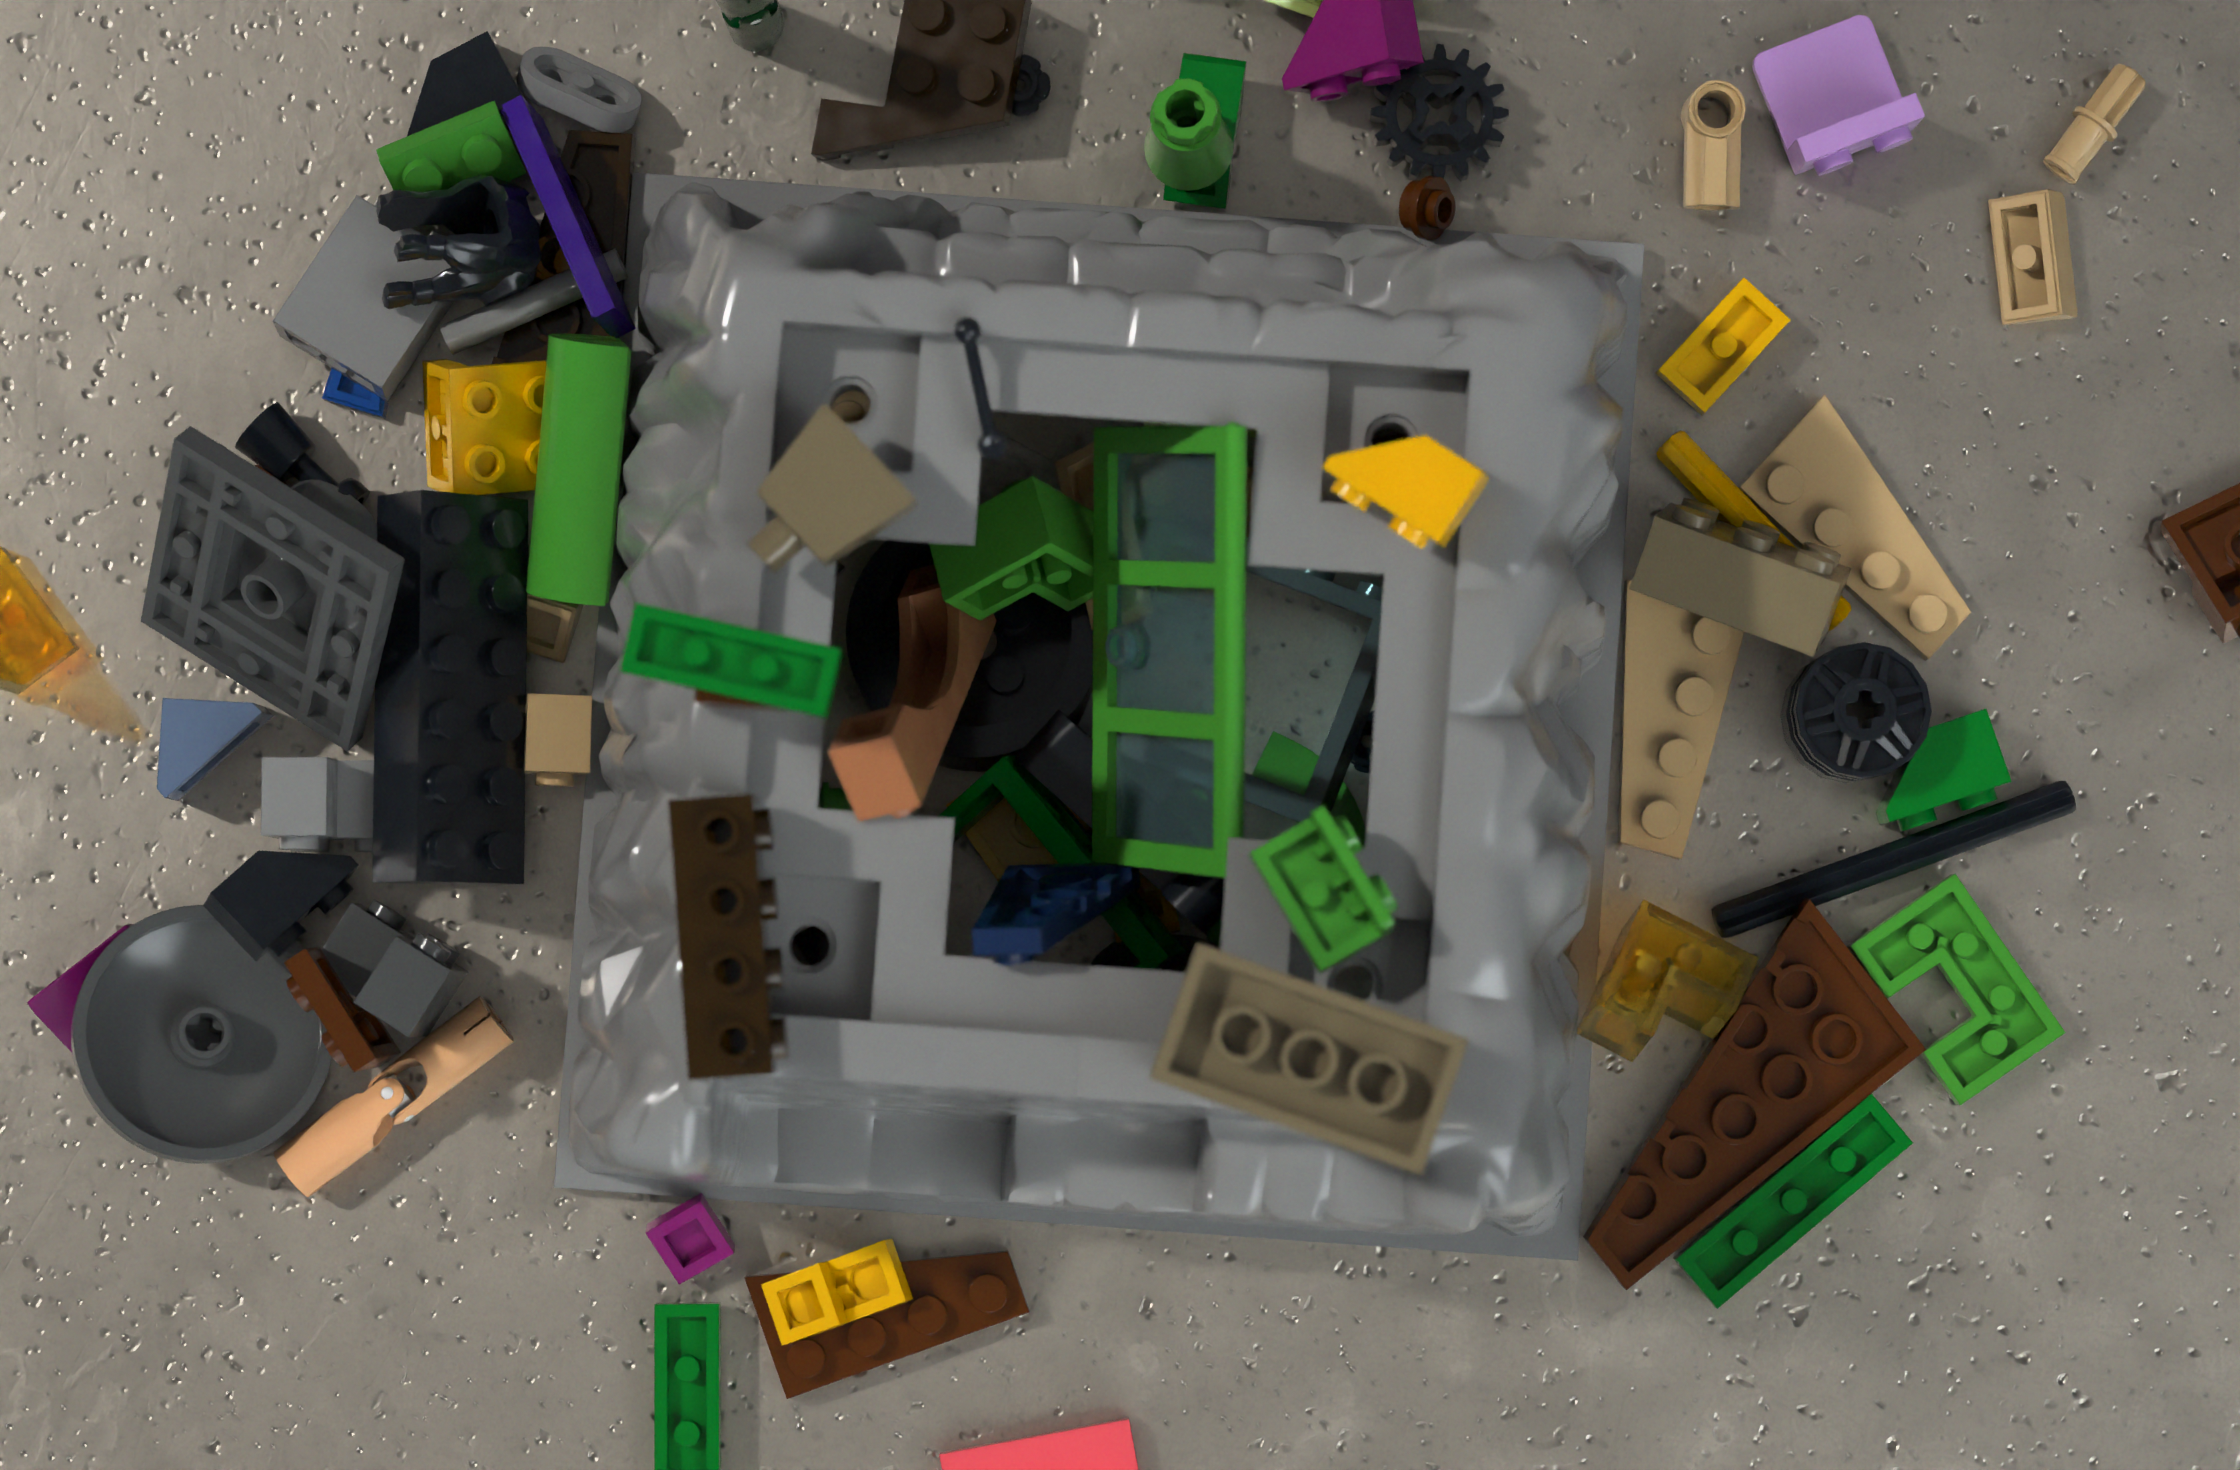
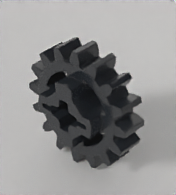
M1437 44L1432 59L1425 60L1423 56L1424 63L1411 66L1407 70H1400L1401 79L1395 81L1393 85L1384 84L1378 85L1375 88L1374 95L1385 102L1386 105L1377 106L1370 110L1369 120L1385 125V128L1375 134L1373 141L1375 146H1385L1388 144L1393 146L1394 149L1387 162L1391 168L1400 164L1403 160L1411 164L1408 179L1412 181L1420 176L1423 169L1430 170L1432 176L1444 178L1446 170L1452 169L1455 176L1461 182L1467 180L1469 175L1467 162L1472 160L1476 165L1485 168L1491 158L1483 146L1500 147L1504 135L1493 128L1492 125L1506 122L1509 116V109L1493 105V102L1503 95L1504 86L1503 84L1487 86L1484 80L1491 66L1486 62L1474 70L1468 67L1469 50L1463 48L1454 61L1446 59L1444 44ZM1444 75L1455 78V80L1451 84H1431L1425 77ZM1400 96L1405 100L1404 104L1412 111V122L1403 133L1397 121V103ZM1474 97L1478 101L1481 112V124L1478 134L1473 130L1474 126L1467 120V106ZM1456 98L1448 119L1450 126L1440 120L1433 126L1430 124L1422 131L1430 110L1428 104L1437 110L1444 104L1448 106ZM1426 146H1447L1453 153L1433 155L1422 150Z

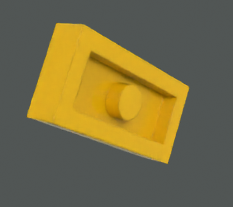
M1743 277L1657 370L1656 374L1702 416L1789 323L1790 319Z

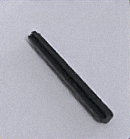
M2057 781L1716 905L1711 909L1715 927L1722 938H1730L1793 915L1803 898L1810 899L1815 906L2071 814L2076 810L2075 797L2066 781Z

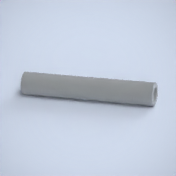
M612 249L603 253L615 282L617 283L628 278L617 250ZM569 268L533 284L521 292L490 303L488 307L483 306L440 326V330L450 352L454 355L583 298Z

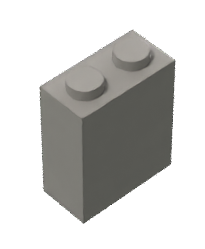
M356 195L274 318L273 323L280 337L388 402L454 301H434L426 305L413 306L410 304L387 309L384 307L382 300L383 289L386 283L397 281L412 282L433 278L451 267L443 259L424 260L419 258L398 262L394 248L401 236L422 234L412 228L392 232L388 227L379 224L376 202L373 205ZM431 231V233H430L429 235H441V234H439V233H437V232H435V231Z

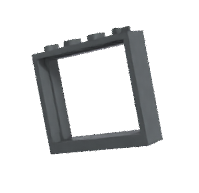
M1185 513L1182 514L1179 524L1160 517L1146 551L1147 560L1172 561L1178 546L1215 560V525ZM1246 537V572L1372 619L1305 794L1302 795L1245 772L1244 801L1301 823L1310 817L1312 811L1324 805L1329 814L1331 813L1375 701L1383 588L1360 580L1357 590L1354 591L1332 583L1336 572L1247 566L1249 537ZM1153 586L1156 601L1160 594L1161 586ZM1151 615L1127 627V676ZM1093 690L1079 723V727L1091 738H1093ZM1126 733L1127 755L1213 788V759L1151 735Z

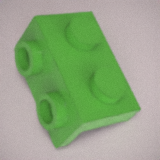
M495 100L376 149L380 164L393 190L419 192L447 190L464 179L478 175H492L498 179L511 182L513 179L527 174L520 152L512 134L509 133Z
M1324 805L1312 811L1308 819L1251 851L1249 854V858L1319 974L1390 934L1395 925L1390 914L1398 909L1396 901L1383 879L1377 873L1368 878L1354 854L1362 850V847L1348 821L1342 814L1332 819Z

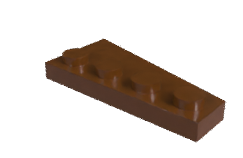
M1009 1251L901 1261L913 1300L783 1346L761 1284L793 1272L744 1277L786 1398H792L1029 1313L1030 1310Z

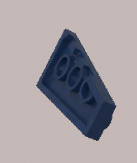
M1110 863L1008 865L972 928L973 956L992 955L993 963L1000 965H1018L1033 961L1034 954L1045 953L1140 888L1139 867Z

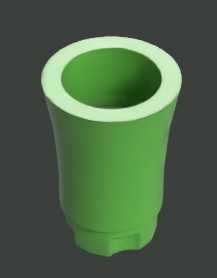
M1190 78L1176 79L1173 85L1167 87L1162 92H1158L1151 107V126L1146 134L1144 143L1145 158L1150 170L1161 182L1179 190H1198L1213 184L1226 172L1233 156V138L1229 127L1222 119L1218 100L1212 92L1203 87L1202 82ZM1183 124H1192V125H1194V126L1188 127V128H1182V127H1180V126L1183 125Z

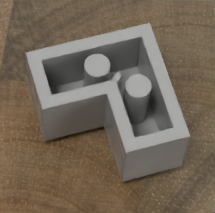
M262 757L261 835L279 839V849L291 850V852H329L330 840H355V852H373L374 760H335L328 757Z

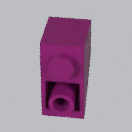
M1323 0L1282 77L1284 91L1309 93L1312 102H1324L1347 96V86L1363 81L1364 86H1378L1400 80V70L1424 63L1413 0Z

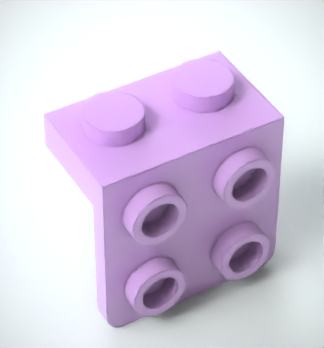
M1856 15L1760 52L1752 63L1753 72L1794 175L1815 168L1818 176L1828 174L1852 163V153L1873 145L1877 153L1898 147L1913 139L1910 131L1925 117L1916 93L1902 98L1873 23L1864 15Z

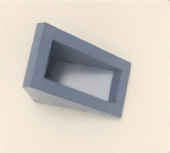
M163 698L157 790L166 799L180 800L270 720L273 715L264 706L255 703Z

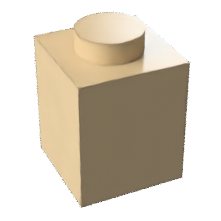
M526 694L525 774H535V786L573 787L574 775L590 773L592 696Z

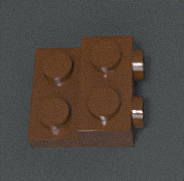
M2240 483L2161 522L2162 535L2192 581L2191 593L2223 644L2236 637L2240 638Z

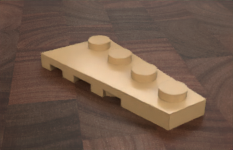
M1627 579L1624 581L1625 626L1622 662L1624 664L1623 699L1621 700L1622 741L1619 767L1618 843L1680 860L1686 846L1745 632L1630 590L1629 587L1632 580Z

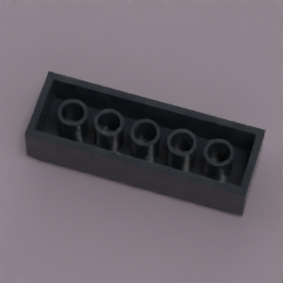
M428 490L377 496V542L383 544L405 560L375 683L372 883L524 884L528 500Z

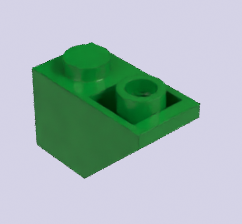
M1987 709L1928 728L1926 739L1913 758L1897 768L1876 811L1880 825L1897 820L1900 831H1905L1937 820L1934 807L1957 800L1961 811L1998 799L1994 787L2012 781Z

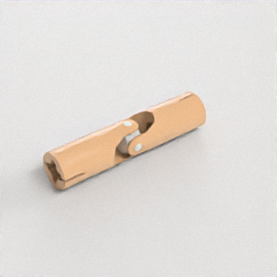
M481 996L477 997L415 1044L382 1072L378 1073L369 1083V1089L364 1093H357L347 1099H343L274 1151L276 1161L294 1186L303 1195L310 1197L375 1148L391 1131L393 1125H398L412 1119L514 1042L513 1036L492 1007ZM422 1065L427 1080L421 1095L416 1099L413 1089L403 1084L397 1075L408 1068Z

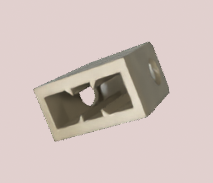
M824 403L815 412L758 488L757 495L776 516L746 544L774 573L778 572L804 546L826 568L909 514L918 504L916 498L833 410Z

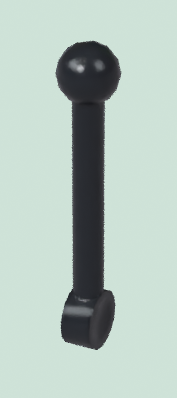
M965 317L956 323L954 335L964 345L981 425L982 436L977 442V448L983 457L997 459L1004 454L1006 441L1001 434L995 431L977 340L981 335V327L975 319Z

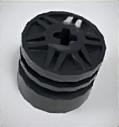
M1862 642L1837 647L1802 667L1785 691L1780 717L1785 742L1800 764L1820 778L1850 783L1889 774L1911 760L1927 737L1932 709L1927 684L1912 662L1892 648ZM1859 695L1862 696L1863 706L1873 707L1874 718L1863 721L1861 728H1859L1857 717L1847 716L1846 706L1856 702Z

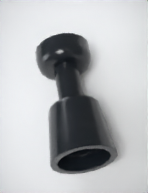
M278 402L272 404L257 416L236 442L235 448L282 482L292 476L299 482L304 480L325 481L339 487L338 491L341 494H350L362 505L370 494V491L362 483L353 478H347L338 484L310 457L316 447L315 444Z

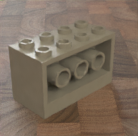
M1196 943L1152 1065L1150 1079L1422 1175L1469 1039Z

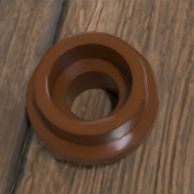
M1426 176L1420 181H1411L1403 190L1399 202L1400 222L1406 230L1412 231L1417 238L1435 240L1452 223L1456 204L1448 183L1441 177Z

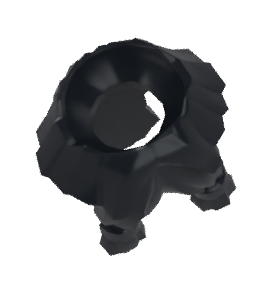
M478 175L464 179L447 190L419 192L396 189L390 193L379 195L376 202L378 222L388 227L392 232L420 225L442 224L455 234L449 236H424L417 234L401 236L394 248L398 262L419 258L424 260L443 259L451 268L442 271L433 278L412 282L397 281L386 283L382 294L384 307L393 309L410 304L418 306L431 304L434 301L478 299L488 307L492 301L521 292L531 285L537 276V265L541 261L542 255L539 245L540 224L531 214L526 198L530 193L517 184L498 179L492 175Z

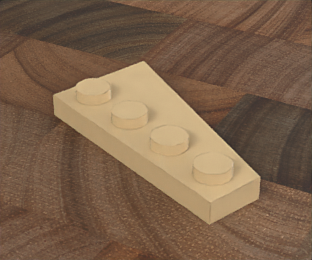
M1823 395L1739 487L1764 515L1801 549L1804 542H1810L1841 554L1838 563L1851 568L1844 588L1924 661L1928 660L1971 613L1826 395Z

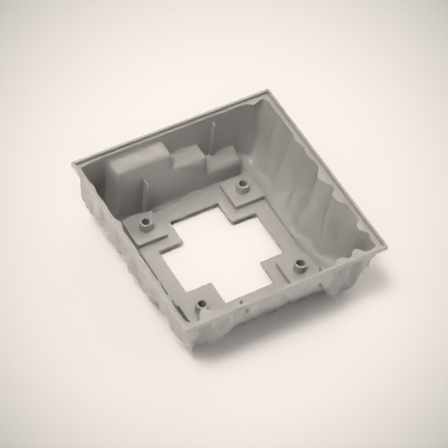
M633 172L625 264L628 278L624 279L623 300L636 329L620 337V340L632 352L609 603H606L605 606H599L592 689L590 773L586 774L554 1188L695 1197L702 1193L707 1199L1578 1261L1644 244L1445 230L1435 240H1424L1417 238L1412 231H1408L1401 226ZM970 317L975 319L981 327V335L977 340L991 411L1191 426H1225L1229 422H1237L1241 426H1247L1248 430H1257L1247 566L1383 575L1365 847H1362V850L1354 854L1368 878L1377 873L1390 890L1398 906V909L1390 914L1395 925L1390 934L1319 974L1249 858L1251 851L1270 840L1228 838L1220 951L1335 991V977L1343 967L1347 965L1360 966L1368 972L1372 981L1370 995L1363 1002L1469 1039L1422 1175L1150 1079V1071L1185 972L1033 961L1018 965H1000L993 963L991 958L945 955L955 818L907 815L897 819L888 814L858 822L854 811L818 808L824 718L789 710L781 713L706 707L694 701V689H686V687L624 674L619 671L635 603L830 646L837 561L825 568L804 546L778 572L774 573L746 544L776 516L757 495L758 488L815 412L824 403L833 410L836 399L848 391L861 392L870 399V409L867 416L858 423L846 425L917 500L918 506L871 539L975 546L981 454L978 451L977 442L982 436V430L964 345L954 335L956 323L962 318ZM1383 429H1394L1399 431L1406 439L1427 435L1483 471L1490 480L1445 548L1429 539L1424 548L1420 549L1388 528L1394 515L1372 501L1367 510L1363 512L1330 490L1337 478L1322 468L1329 456L1372 447L1371 438L1376 432ZM754 794L758 796L759 809L770 808L772 815L773 850H762L764 878L775 877L777 883L779 918L767 920L769 948L780 947L782 952L784 988L772 989L774 1017H786L789 1058L777 1059L778 1073L688 1080L668 800ZM810 926L822 929L830 942L827 957L823 962L815 966L803 965L793 953L795 936L799 931Z

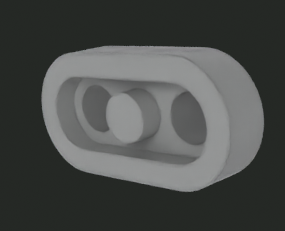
M535 47L526 51L522 57L516 78L518 88L532 103L543 108L553 109L585 124L594 132L619 133L631 129L635 124L642 102L639 90L628 80L572 54L552 47Z

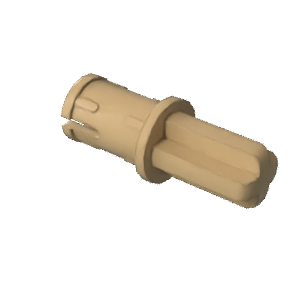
M2115 65L2084 107L2077 106L2073 110L2072 114L2075 120L2050 154L2045 156L2043 164L2060 179L2070 184H2076L2081 173L2105 141L2113 142L2118 136L2115 130L2116 126L2145 89L2146 81L2129 66Z

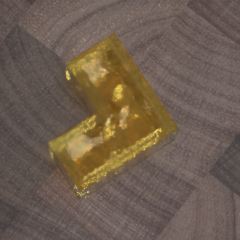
M1643 899L1620 931L1577 1027V1034L1631 1062L1635 1060L1653 1037L1663 1014L1713 1039L1737 1010L1759 957Z

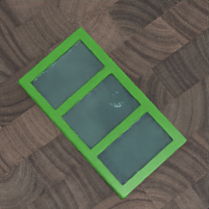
M1229 422L1225 426L1094 427L1092 861L1225 879L1228 838L1244 839L1247 426H1241L1237 422Z

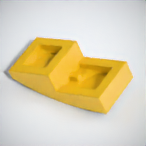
M892 1238L761 1284L782 1346L913 1300Z

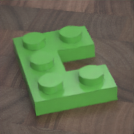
M1956 874L1949 875L1846 946L1887 999L1937 965L1967 1008L1971 1017L1927 1046L1926 1050L1921 1053L1956 1105H1962L2066 1033Z

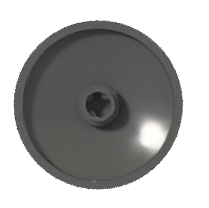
M203 905L183 906L161 911L144 918L118 935L99 955L85 977L77 996L71 1026V1047L78 1079L91 1105L104 1122L118 1135L145 1152L161 1158L193 1164L219 1163L242 1158L262 1150L286 1134L305 1115L316 1100L324 1085L332 1060V1056L327 1051L321 1038V1034L327 1031L314 1009L306 1012L300 1007L286 983V980L292 977L284 962L303 949L295 943L280 957H277L270 949L259 960L255 961Z

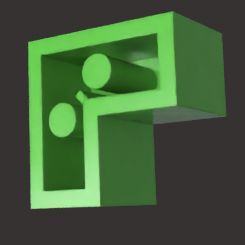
M1034 476L1008 484L1002 490V493L978 506L975 546L929 543L944 602L978 620L990 616L1032 592L1066 611H1070L1093 598V511Z

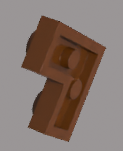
M320 947L305 948L284 962L292 977L286 980L292 996L304 1011L309 1012L314 1009L327 1030L321 1034L322 1041L329 1054L339 1066L344 1067L349 1064L353 1072L381 1067L401 1054V1051L381 1020L353 1003L354 1000Z

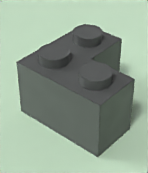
M375 899L369 908L359 903H351L322 947V952L347 991L356 997L353 1003L407 1037H426L468 973L467 970L455 963L460 953L429 933L425 936L418 932L416 937H413L403 931L401 928L407 919Z

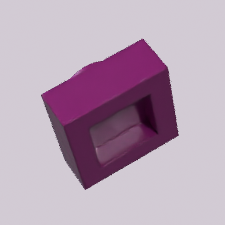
M702 1193L646 1225V1235L678 1284L687 1281L734 1254L735 1243Z

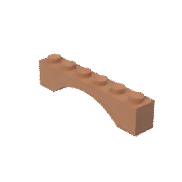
M934 564L910 570L898 597L900 658L896 686L889 706L885 709L843 719L828 750V754L858 822L888 814L899 819L911 814L922 805L997 622L994 613L982 620H978L944 602Z

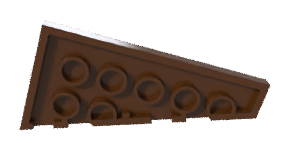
M1803 898L1583 1236L1625 1290H1628L1926 1050L1810 899Z

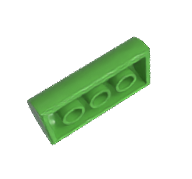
M549 334L526 592L532 596L593 606H605L606 603H609L632 352L619 338L586 334Z

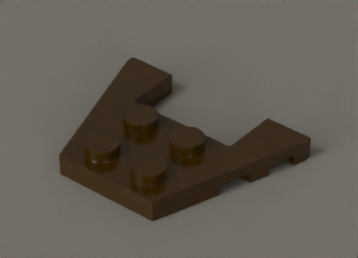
M904 0L885 105L880 107L821 98L811 154L819 160L827 161L841 158V154L862 150L874 152L894 148V144L925 138H929L932 141L1009 126L1032 5L1031 0Z

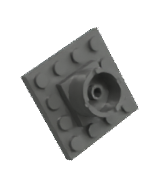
M189 426L174 438L141 622L348 752L363 738L405 559L377 542V523L373 516L353 496L341 494L338 491L339 487L321 480H304L290 488L275 477L270 476L228 450L222 444L217 443Z

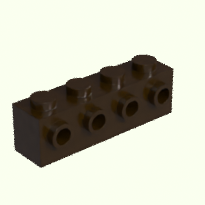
M754 794L668 800L688 1080L778 1073L777 1059L789 1058V1041L786 1017H774L772 989L784 988V973L781 948H769L767 920L779 918L776 878H764L762 850H773L774 848L771 809H759L758 796Z

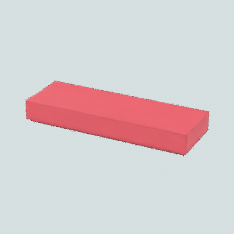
M1129 1417L945 1451L939 1454L942 1470H1139Z

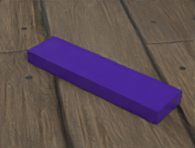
M522 95L502 104V114L591 317L610 336H614L616 339L636 329L543 117Z

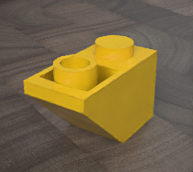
M1427 435L1329 456L1322 467L1337 478L1330 489L1332 492L1363 512L1367 510L1372 501L1394 515L1388 528L1420 549L1424 548L1429 539L1445 548L1490 480L1483 471Z

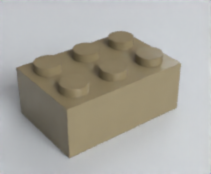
M1683 498L1681 505L1670 503L1655 516L1629 587L1630 590L1814 657L1827 636L1851 571L1850 567L1838 563L1841 554L1810 542H1804L1802 549L1778 542L1780 532L1758 522L1744 520L1741 527L1717 519L1720 512L1717 508L1694 499Z

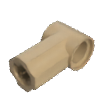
M1721 80L1705 82L1696 88L1682 106L1680 117L1684 129V209L1721 211L1740 208L1741 123L1744 120L1746 107L1744 97L1738 88L1729 82ZM1702 98H1717L1724 103L1728 111V121L1724 127H1708L1701 121L1697 108Z

